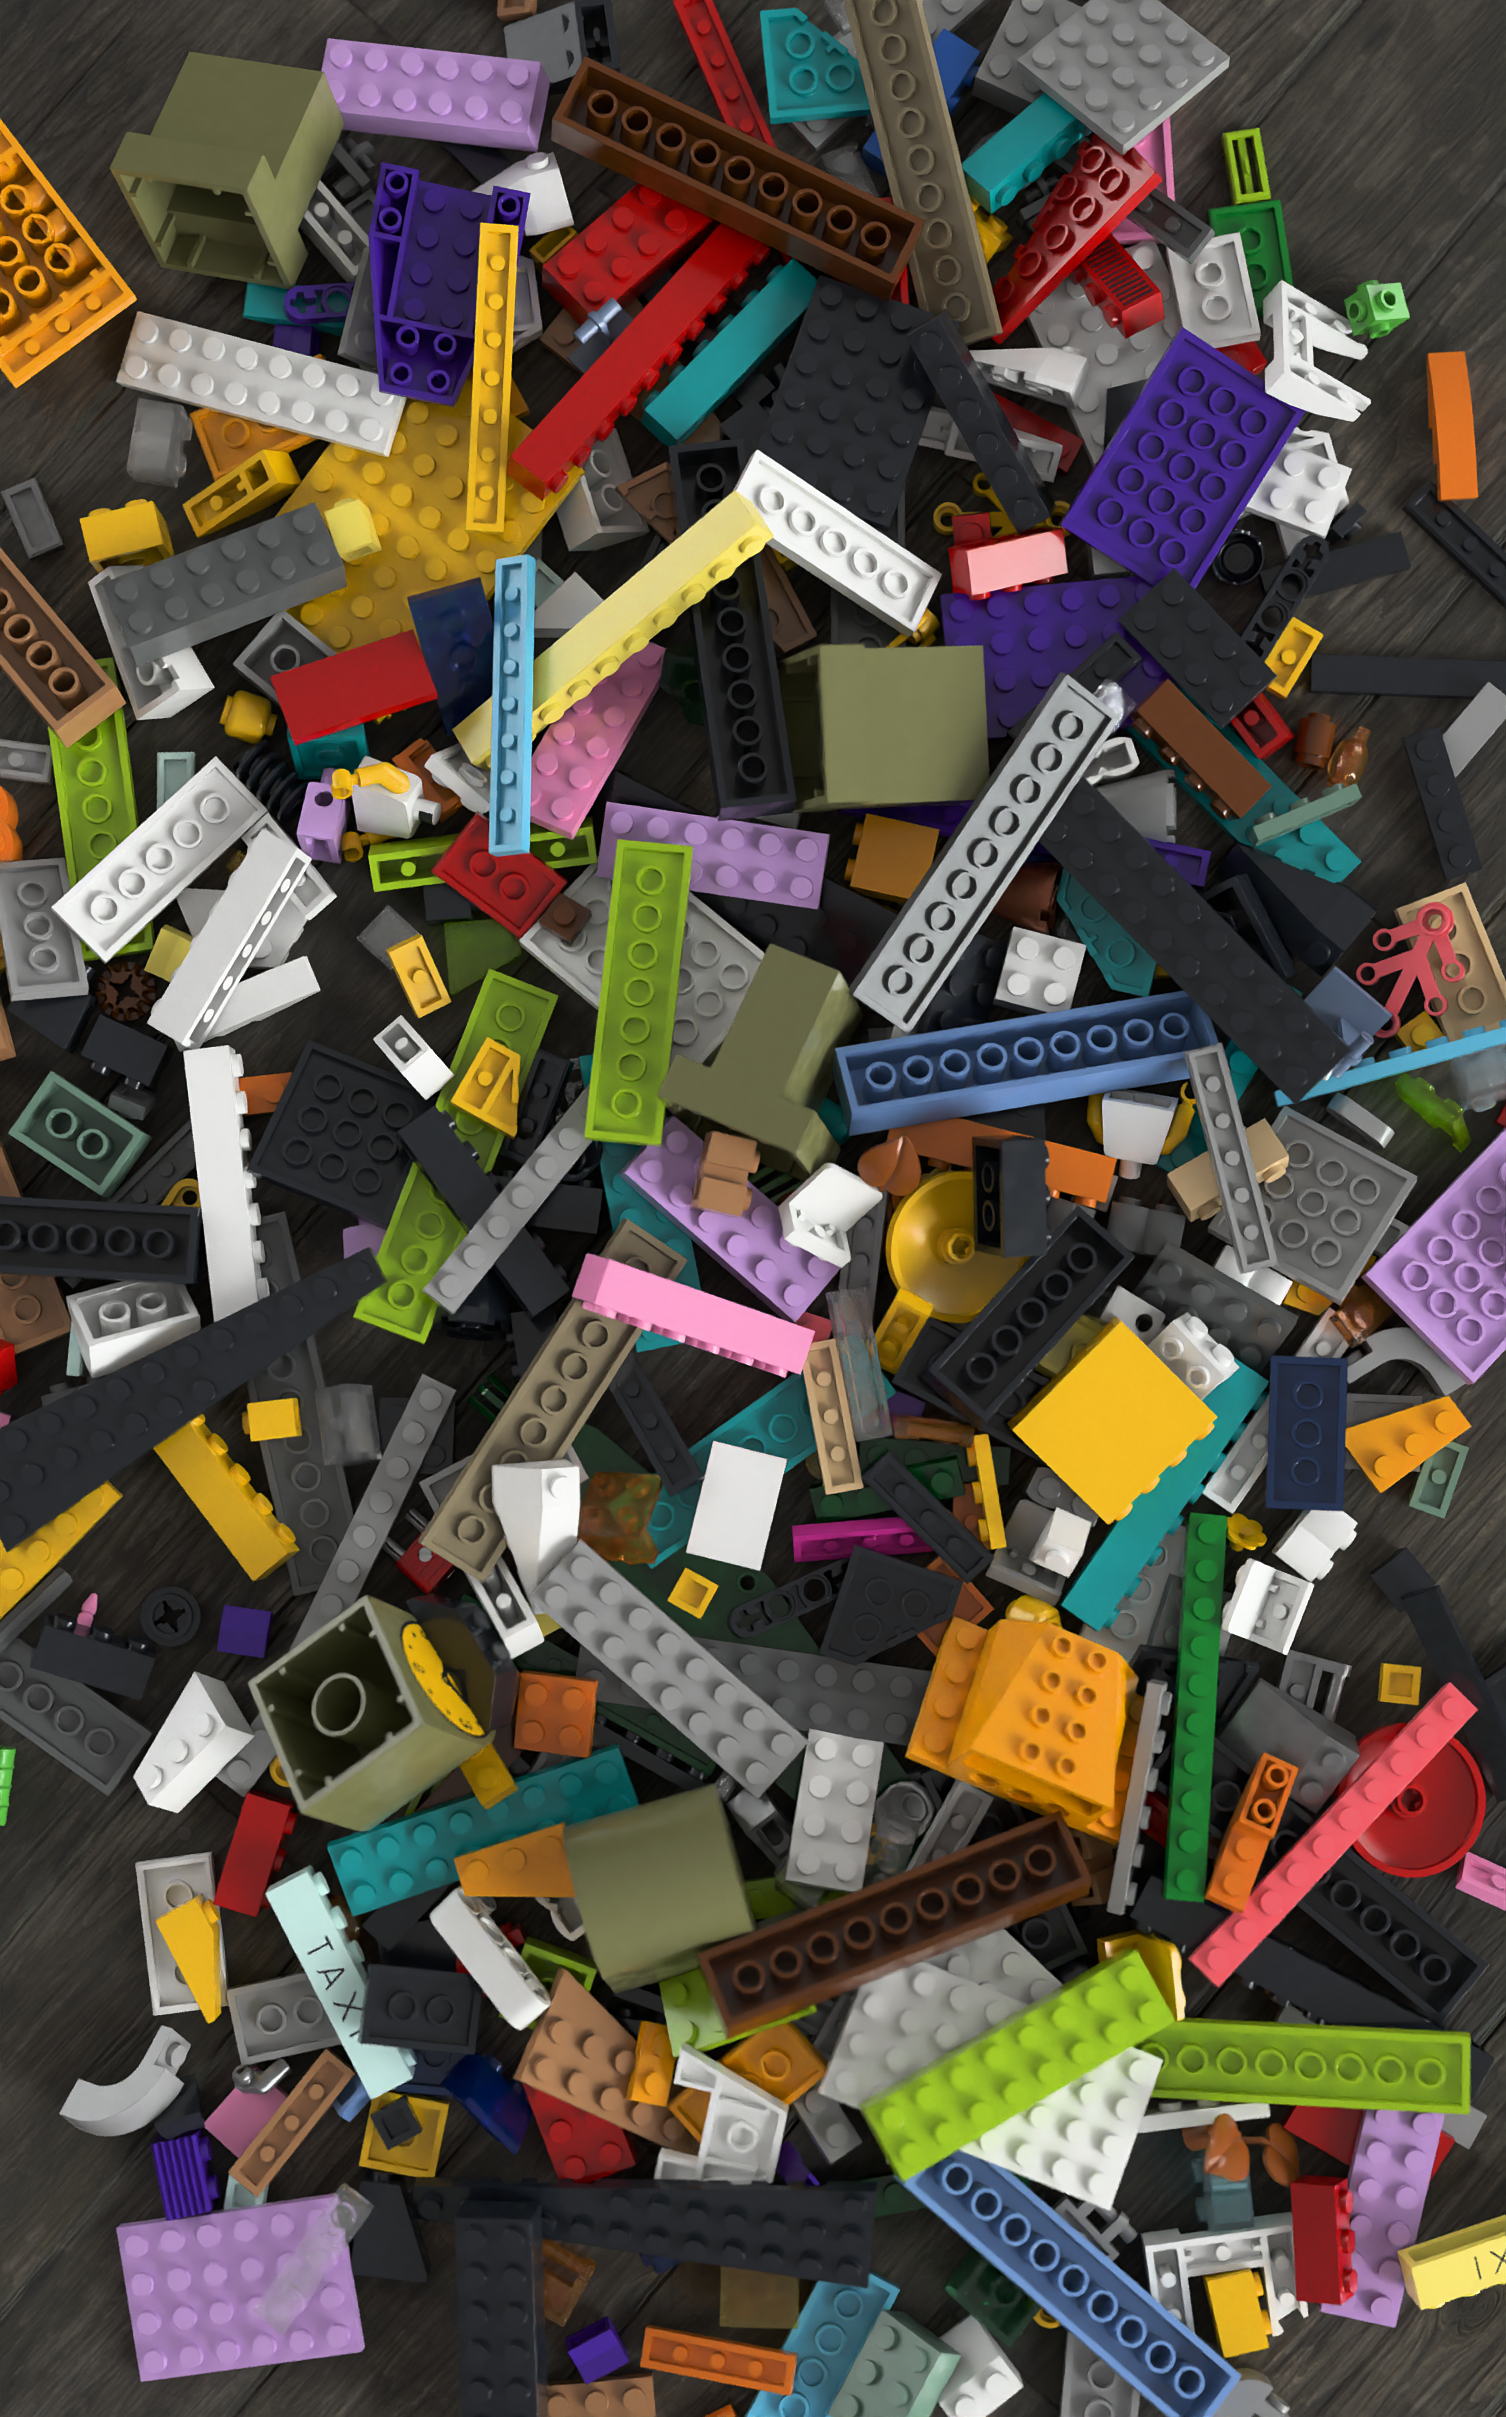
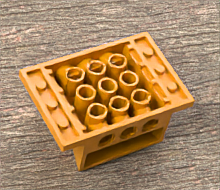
M0 119V370L15 388H18L137 299Z
M953 1616L948 1621L905 1757L1041 1815L1047 1816L1060 1810L1067 1826L1116 1845L1119 1843L1145 1697L1135 1693L1139 1678L1118 1652L1053 1624L1000 1619L989 1630H986Z

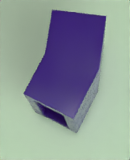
M275 324L273 347L311 357L320 354L321 333L313 326Z
M224 1605L217 1651L264 1658L268 1653L274 1614L270 1611Z
M788 2140L782 2143L776 2171L789 2186L790 2181H805L806 2186H819L820 2183L806 2168L799 2151L791 2141Z
M608 2315L565 2338L567 2351L586 2385L629 2362V2353Z

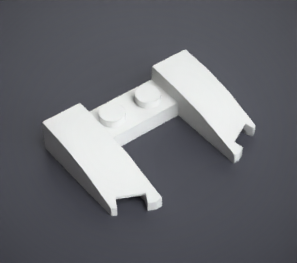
M1281 280L1263 300V323L1273 328L1274 359L1265 368V393L1289 405L1314 414L1354 422L1361 415L1357 410L1363 412L1371 404V400L1314 367L1313 346L1362 360L1368 354V349L1364 344H1359L1346 336V334L1352 332L1348 319Z
M1291 2212L1253 2217L1254 2224L1180 2234L1178 2228L1140 2233L1149 2294L1195 2334L1188 2277L1260 2267L1267 2312L1272 2327L1271 2334L1272 2336H1279L1284 2330L1278 2320L1296 2308L1299 2309L1304 2318L1308 2316L1307 2302L1296 2301Z

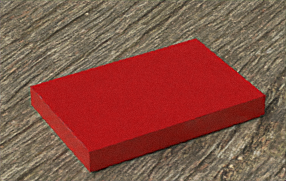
M479 811L475 813L431 869V872L519 939L527 933L567 883L565 877L530 850L529 853L499 857L489 854V819Z

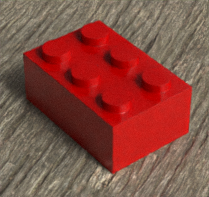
M522 2083L558 2180L560 2178L574 2179L575 2183L588 2184L596 2179H601L636 2165L637 2152L629 2131Z

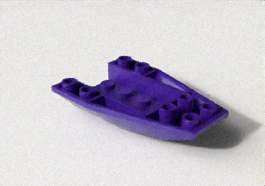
M381 163L368 235L379 392L451 407L455 406L474 361L480 223L519 226L518 267L531 193L493 186L492 195L420 181L419 170Z

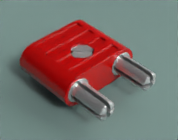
M412 1508L409 1512L414 1517L407 1513L405 1518L421 1534L406 1551L390 1537H387L382 1549L397 1561L395 1564L397 1569L426 1595L433 1594L446 1578L450 1577L457 1566L417 1542L429 1521Z

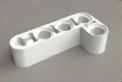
M459 1886L430 1913L431 1922L504 2018L514 2028L524 2030L551 2005L550 1994L489 1916L497 1908L494 1898L492 1896H465L462 1886Z

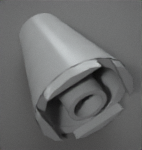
M1165 769L1096 787L1145 838L1165 843H1176V837L1169 835V830H1176L1177 792L1174 783H1169V778H1176L1175 769Z

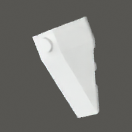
M543 152L531 154L526 160L516 162L472 190L473 192L492 195L493 186H499L531 193L524 228L526 236L539 235L574 225L560 170L553 152L548 154Z
M1063 346L1062 350L1056 348L969 351L987 383L1075 410L1090 370L1088 358L1084 357V352L1069 346Z

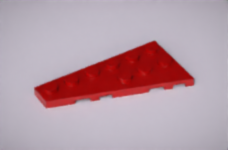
M1095 133L1089 143L1083 141L1076 152L1079 156L1078 161L1070 174L1062 175L1031 225L1034 229L1033 234L1025 246L1019 245L1013 255L1016 261L1006 277L999 278L992 289L1003 333L991 338L999 345L1163 180L1134 146L1122 156Z

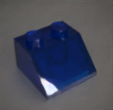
M476 2051L474 2055L467 2054L440 2084L491 2137L512 2154H515L520 2149L533 2113L531 2106L524 2100L527 2097L525 2089L513 2078L507 2082L500 2075L504 2068L491 2054L487 2053L484 2057Z

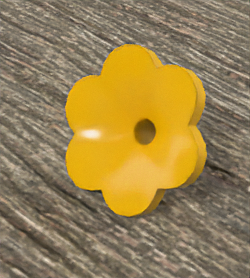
M1234 1513L1232 1517H1227L1226 1537L1230 1540L1229 1546L1233 1550L1242 1551L1243 1548L1255 1550L1257 1546L1265 1545L1267 1537L1262 1533L1263 1528L1257 1521L1248 1520L1246 1516L1240 1513Z

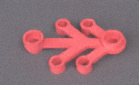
M1439 902L1428 903L1418 911L1416 920L1390 930L1384 928L1375 932L1373 944L1378 950L1383 952L1394 949L1399 941L1419 935L1412 950L1374 964L1363 963L1357 969V979L1360 983L1368 986L1376 984L1380 977L1402 970L1385 1005V1008L1393 1014L1391 1017L1392 1027L1386 1031L1380 1029L1375 1034L1376 1036L1390 1038L1398 1033L1401 1026L1398 1014L1416 977L1419 979L1426 999L1424 1002L1426 1012L1435 1017L1442 1016L1447 1012L1449 1007L1448 1000L1440 994L1427 958V954L1434 942L1443 963L1441 967L1442 977L1446 981L1455 983L1462 980L1465 975V967L1461 962L1457 961L1448 936L1454 926V916L1446 905ZM1435 914L1440 915L1442 918L1441 925L1438 928H1431L1429 926L1430 917ZM1388 933L1391 936V943L1387 947H1381L1378 942L1380 935ZM1451 964H1457L1460 969L1458 976L1455 978H1449L1446 974L1447 967ZM1367 967H1372L1375 971V976L1370 981H1365L1362 977V972ZM1435 998H1440L1443 1002V1008L1439 1012H1433L1430 1009V1002Z

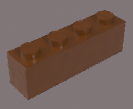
M1169 679L1158 682L1128 713L1129 717L1134 721L1132 727L1144 739L1148 740L1151 738L1160 748L1158 753L1161 758L1171 766L1177 765L1186 774L1184 780L1188 786L1197 793L1202 791L1212 801L1209 805L1220 818L1224 820L1228 818L1230 821L1241 819L1272 787Z

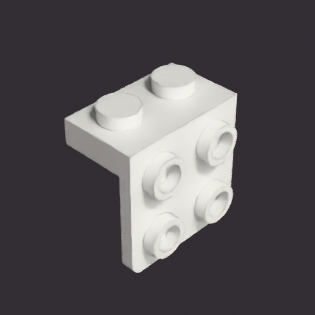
M825 1163L778 1207L784 1239L792 1246H799L815 1254L822 1261H828L843 1268L852 1259L846 1232L882 1199V1192L878 1191V1187L866 1184L860 1177L833 1163Z
M1188 1312L1172 1321L1147 1346L1201 1401L1215 1387L1240 1368L1234 1362V1356L1229 1349L1221 1344H1217L1208 1334L1206 1325Z
M1249 1558L1238 1570L1233 1597L1223 1608L1221 1616L1223 1621L1222 1629L1288 1655L1314 1584Z

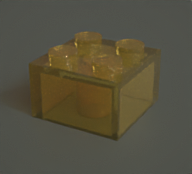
M721 2266L720 2327L799 2328L800 2278Z

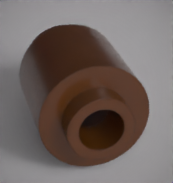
M1310 712L1308 718H1300L1292 752L1295 755V765L1315 770H1322L1324 768L1325 762L1330 759L1337 727L1336 724L1330 722V716Z

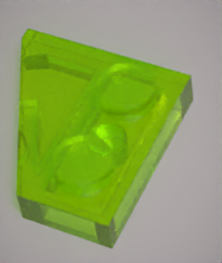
M494 919L444 923L449 993L451 996L458 995L463 989L478 980L485 979L489 968L497 970L522 956L520 939Z
M1405 1072L1395 1082L1400 1098L1420 1114L1434 1129L1441 1127L1449 1133L1454 1141L1453 1146L1462 1153L1472 1142L1462 1115L1464 1113L1463 1109L1452 1099L1446 1098L1442 1100L1435 1095V1089L1423 1078L1417 1077L1415 1080Z

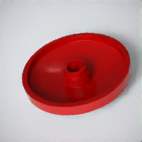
M1409 1722L1382 1726L1366 1734L1357 1742L1360 1756L1334 1789V1802ZM1452 1737L1350 1846L1351 1849L1372 1867L1385 1873L1408 1878H1419L1437 1874L1462 1859L1473 1846L1480 1833L1486 1808L1483 1779L1476 1762L1468 1750Z

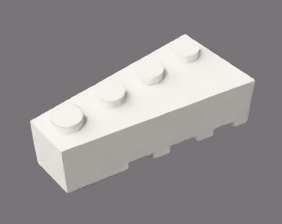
M144 565L109 566L91 579L88 584L136 720L171 718L215 687L191 647L136 667L109 606L102 583L141 569Z

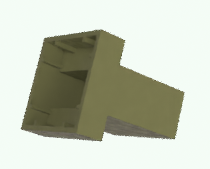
M189 52L151 135L126 132L110 169L160 267L291 289L295 286L308 256L298 228L345 123L326 76L322 71Z
M864 644L818 645L776 662L797 798L793 813L827 812L836 809L965 805L975 801L989 780L983 645L865 648Z
M770 943L712 1067L710 1068L676 1054L657 1096L670 1112L699 1138L704 1140L706 1133L715 1131L757 1141L756 1151H760V1164L805 1182L825 1163L834 1164L841 1151V1148L818 1116V1112L834 1080L832 1066L835 1048L850 1046L864 1014L854 996L849 993L850 989L840 971Z

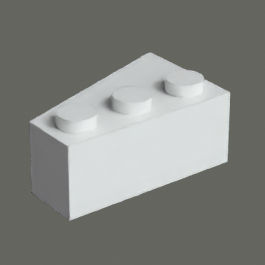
M194 1671L133 1776L148 1805L179 1813L255 1736L223 1681Z

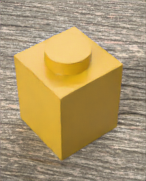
M298 1398L247 1403L248 1412L242 1413L245 1435L250 1434L251 1441L302 1436Z

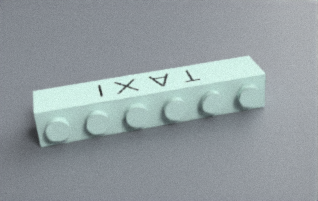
M309 1865L269 1886L265 1894L372 2100L412 2079L417 2058L413 2049L358 2043L367 1977L361 1962L365 1961V1958L357 1941L353 1940L350 1942L344 1930L347 1927V1922L341 1909L338 1906L332 1907L326 1895L330 1890L323 1874L320 1871L315 1873L312 1866Z

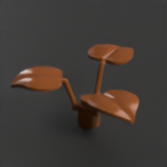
M905 1133L891 1141L868 1149L858 1161V1172L860 1175L858 1177L866 1184L878 1187L879 1192H884L885 1189L889 1192L886 1218L888 1224L885 1227L883 1253L885 1255L887 1232L893 1216L891 1193L897 1196L908 1195L918 1187L921 1178L917 1153ZM797 1189L782 1195L774 1204L779 1207Z
M1225 2113L1217 2115L1213 2124L1182 2128L1183 2140L1191 2151L1206 2149L1204 2173L1218 2175L1233 2182L1244 2180L1249 2171V2152L1246 2144H1259L1264 2147V2166L1277 2183L1291 2188L1290 2183L1299 2177L1300 2162L1297 2145L1291 2132L1284 2129L1280 2123H1272L1267 2126L1266 2138L1262 2136L1241 2137V2132L1238 2131L1234 2119Z

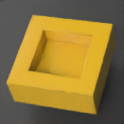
M1426 1010L1402 1026L1398 1033L1394 1035L1403 1048L1411 1046L1412 1053L1427 1049L1425 1042L1444 1037Z
M685 1567L667 1601L701 1619L719 1585Z
M1381 1663L1378 1701L1418 1705L1422 1667Z

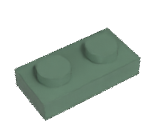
M1451 1441L1421 1463L1420 1472H1417L1406 1506L1445 1519L1469 1447Z

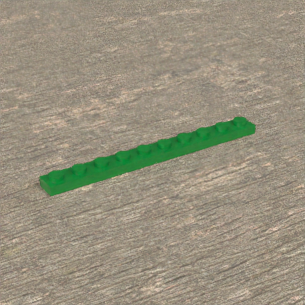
M1190 1512L1186 1516L1163 1899L1203 1903L1206 1882L1227 1516Z

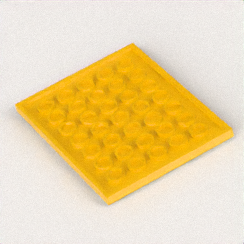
M466 380L454 407L407 398L388 458L331 442L275 516L283 515L315 502L331 536L324 512L333 509V505L340 500L347 498L359 499L369 507L382 548L380 551L349 562L341 558L345 569L346 587L285 611L337 654L413 629L430 675H432L494 594L496 559L520 556L525 553L584 475L585 471L583 468L574 466L569 471L568 480L563 488L556 494L551 492L542 502L507 475L510 455L533 431L509 412L503 534L465 532L472 383Z

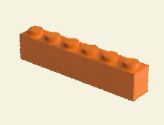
M953 1118L889 1129L886 1142L905 1133L917 1155L929 1158L927 1165L949 1170L950 1164L965 1167L964 1171L973 1172L972 1137L1027 1135L961 1118ZM1045 1140V1146L1049 1151L1046 1184L1050 1191V1197L1059 1199L1060 1192L1075 1196L1073 1203L1091 1208L1096 1207L1097 1201L1106 1203L1117 1159Z

